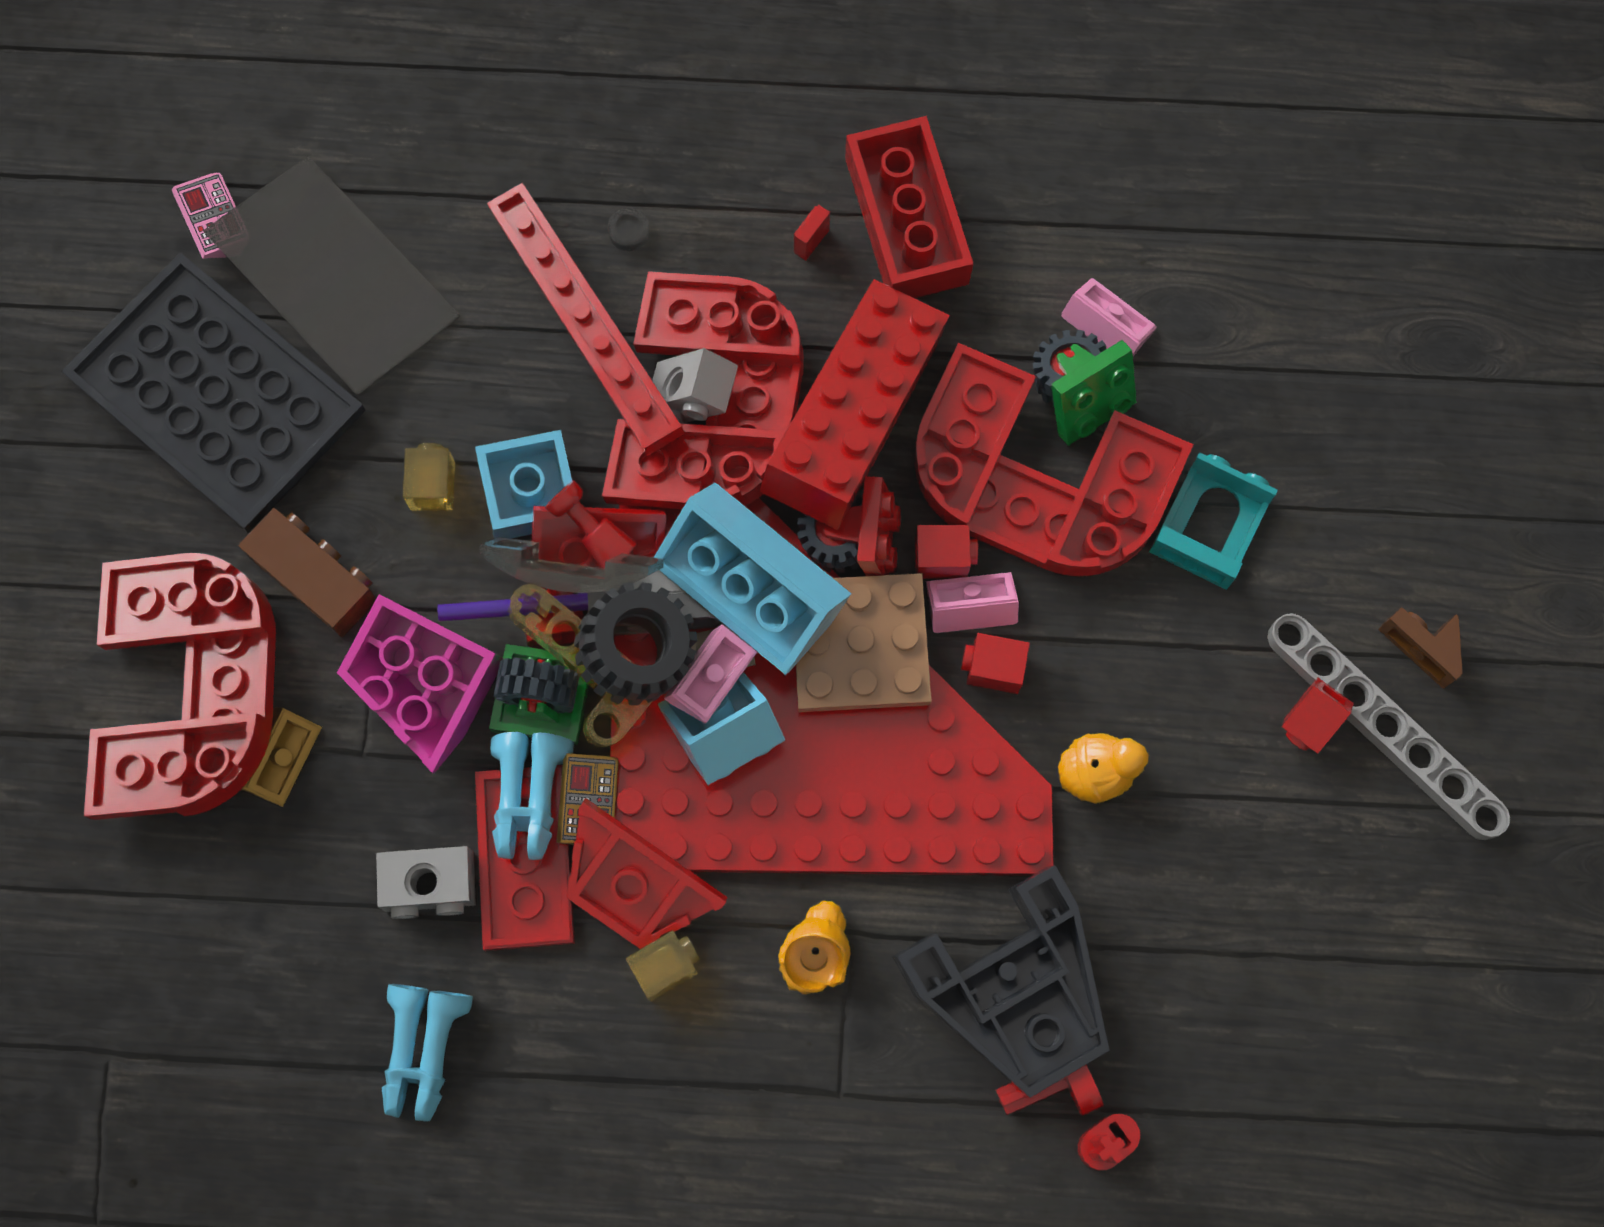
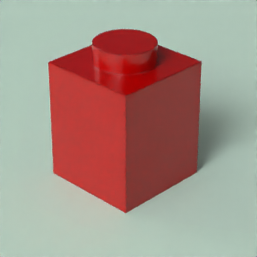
M917 525L915 534L916 574L922 573V579L968 577L971 565H977L978 542L977 539H970L969 525Z
M977 633L974 645H965L961 670L969 671L967 685L1018 694L1023 685L1030 642Z
M1317 677L1287 714L1282 728L1287 731L1285 735L1294 745L1305 751L1311 748L1318 754L1351 714L1354 703Z

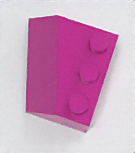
M379 594L337 674L388 724L397 737L404 744L408 745L422 760V763L432 773H435L465 737L498 674L500 661L503 658Z

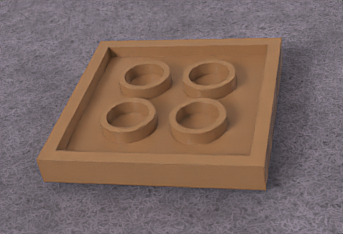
M922 573L833 578L852 594L831 625L796 664L798 712L930 705L931 689Z

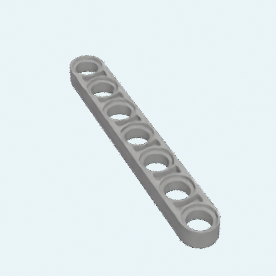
M1285 614L1272 624L1268 630L1267 638L1269 645L1310 685L1319 677L1342 695L1344 687L1349 684L1357 685L1364 691V704L1358 707L1353 706L1347 720L1470 835L1476 839L1488 840L1501 835L1507 830L1510 823V815L1506 806L1308 621L1296 614ZM1285 624L1296 627L1301 636L1299 644L1289 646L1282 643L1278 636L1279 627ZM1322 654L1331 660L1333 669L1330 675L1320 676L1314 673L1310 665L1313 655ZM1385 714L1395 719L1398 726L1395 737H1384L1378 732L1376 719L1379 715ZM1420 745L1428 750L1431 761L1427 768H1418L1412 764L1409 759V750L1412 746ZM1446 776H1454L1462 782L1464 793L1460 799H1451L1443 792L1442 781ZM1480 807L1490 808L1496 814L1497 826L1493 831L1484 830L1477 824L1475 817Z

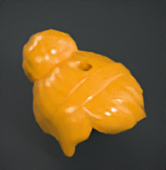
M1104 733L1085 734L1080 738L1074 739L1069 749L1061 754V761L1058 765L1061 786L1081 801L1085 800L1094 804L1105 802L1129 790L1133 780L1144 771V767L1148 764L1149 754L1143 745L1132 738L1119 739ZM1095 760L1099 762L1096 768L1092 766V762Z
M821 901L817 905L810 907L805 919L787 934L783 945L780 947L778 954L779 970L789 990L798 991L801 994L823 992L827 986L835 987L845 981L851 952L849 941L844 933L846 919L840 906L833 901ZM814 947L819 949L818 954L812 953Z

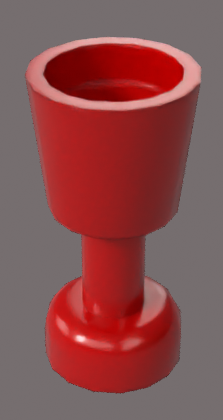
M573 480L557 493L545 508L556 517H561L566 513L586 534L581 540L582 544L604 573H607L632 551L637 542L608 518L598 522L579 502L583 496V490Z

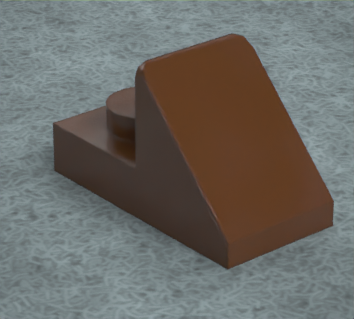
M1401 607L1378 629L1442 689L1462 675L1460 628L1457 614L1432 635L1421 617L1413 612H1407Z

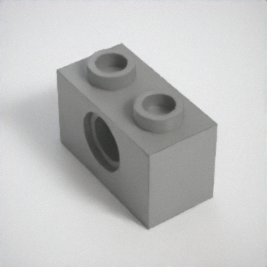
M702 348L657 362L652 381L679 423L684 424L695 420L704 421L707 417L726 413L738 365Z
M469 847L376 853L378 908L385 912H391V918L419 917L418 910L436 909V915H459L464 913V906H476L474 852ZM435 873L437 877L435 889L430 894L419 895L416 889L418 879L423 874Z

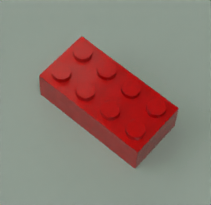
M927 116L847 135L845 160L883 283L913 298L969 285L973 260Z

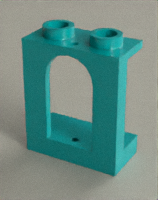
M1199 453L1149 552L1227 590L1236 579L1243 564L1241 561L1269 503L1275 497L1278 490L1269 486L1268 481L1253 473L1244 474L1231 468L1228 461L1217 455L1209 454L1206 456ZM1212 488H1222L1231 492L1236 497L1240 509L1238 518L1221 553L1182 534L1199 498L1204 492Z

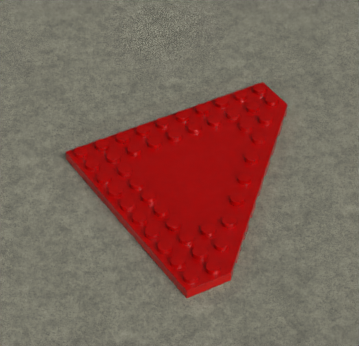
M760 498L745 506L811 560L802 547L798 536ZM619 504V509L664 510L666 513L665 537L682 511L681 509ZM652 560L629 566L622 570L623 572L640 571L642 566L651 564ZM820 564L817 565L832 578H840L832 569L829 572L824 570ZM714 627V628H702V629H690L689 632H697V633H699V632H703V631L712 630V629H715V628H717V627ZM650 633L614 637L617 651L628 662L640 666L655 664L657 647ZM757 652L754 656L756 665L746 667L743 672L767 699L785 741L773 747L765 755L752 759L735 769L727 777L718 779L709 785L690 761L658 706L659 703L665 700L664 694L650 703L643 700L639 705H629L628 699H624L620 704L612 702L610 757L618 759L614 818L691 872L1031 876L1046 867L1053 866L1052 785L930 665V705L798 712L796 665L785 675Z

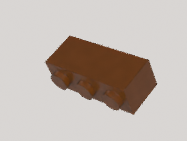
M273 508L242 540L238 547L254 563L343 638L373 606L376 597L369 590L373 582L355 566L348 571L337 561L342 556L325 540L322 539L318 544L306 535L311 529L295 514L291 512L285 517Z

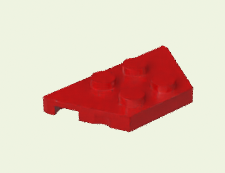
M587 798L581 803L578 812L579 820L576 840L573 846V862L568 881L567 899L639 949L659 940L662 935L670 931L675 932L691 924L693 919L713 909L717 911L725 905L728 897Z

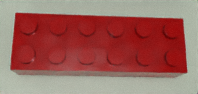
M873 279L770 458L759 492L838 530L861 489L865 477L868 476L937 348L950 315Z

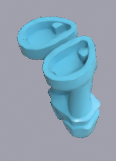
M506 732L491 737V755L500 761L501 768L499 808L494 815L497 827L492 831L499 858L513 859L517 831L528 832L527 852L529 860H540L543 858L553 835L549 830L554 821V818L551 817V794L554 772L557 765L563 764L566 753L573 754L574 742L572 740L550 733L539 732L532 735L528 807H520L523 770L530 751V740L527 735L520 732Z
M388 984L387 1001L395 1013V1029L389 1068L385 1070L387 1084L382 1086L383 1105L386 1115L399 1118L406 1099L408 1083L420 1084L415 1106V1120H431L442 1099L439 1091L445 1082L443 1066L450 1028L456 1018L469 1013L472 1007L473 996L445 991H430L428 997L429 990L425 988ZM428 997L427 1023L420 1067H412L419 1018Z

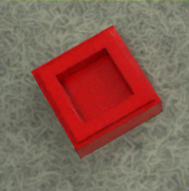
M819 204L813 208L794 233V253L805 261L830 230V212Z

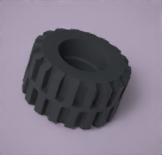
M633 582L623 584L618 591L615 588L607 591L582 619L578 627L580 632L575 637L574 647L579 648V652L575 656L577 666L584 665L586 669L581 676L586 683L593 679L598 684L593 691L600 696L606 691L611 693L610 701L620 704L624 699H628L629 705H639L643 700H646L647 703L657 700L686 675L690 669L688 665L695 659L696 650L691 649V647L697 642V632H689L688 628L694 623L691 614L683 616L680 611L684 606L679 598L674 602L670 601L667 598L670 591L662 587L656 593L651 591V583L642 582L637 589H634ZM623 623H631L647 630L653 637L657 647L655 664L640 666L625 660L615 647L613 640L614 627Z

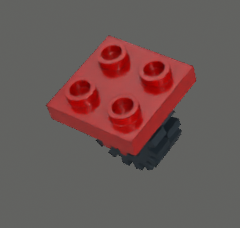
M865 477L863 500L857 494L838 530L804 514V518H798L797 525L801 531H797L802 547L816 565L820 564L824 570L831 572V569L835 568L838 573H845V567L850 566L852 570L861 567L865 576H883L896 572L898 554L897 548L892 547L893 532L900 531L901 508L895 505L894 493L889 492L883 477Z

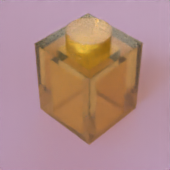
M423 443L418 445V448H405L403 499L409 509L453 510L455 461L449 449L435 443Z
M674 931L669 932L625 958L650 1002L697 975L692 964L700 960L688 937L686 936L678 940Z

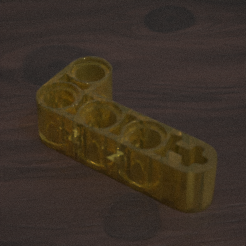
M527 584L519 587L513 593L508 605V613L512 622L567 668L578 673L579 677L585 682L581 676L586 670L585 666H577L575 660L579 648L574 647V644L568 647L556 644L552 637V629L560 624L570 626L577 636L580 632L578 627L582 620L540 586ZM532 597L539 602L536 610L545 618L550 610L556 614L550 619L543 632L536 628L542 622L539 616L532 612L527 616L520 613L522 603L519 599L528 602ZM617 649V651L619 652V654H620L625 660H627L628 662H630V663H632V664H635V663H633L629 658H627L624 654H622V653ZM593 679L587 682L593 689L598 686ZM606 691L584 720L583 732L585 738L596 747L605 748L616 744L626 735L651 702L647 703L646 700H643L639 705H629L624 699L620 704L610 701L612 694ZM604 714L613 718L616 723V732L612 738H601L595 733L593 722L596 716Z

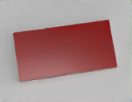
M557 765L554 772L551 794V817L554 818V821L549 830L553 835L543 858L540 860H529L527 852L528 832L517 831L513 859L498 857L492 831L497 827L494 815L499 808L501 770L475 772L484 951L575 944L573 903L566 898L569 876L571 874L569 844L557 843L563 765ZM532 767L524 768L520 807H528Z

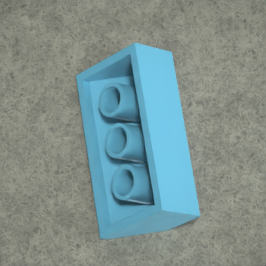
M716 482L687 500L651 561L652 565L785 675L792 670L827 630L852 594Z

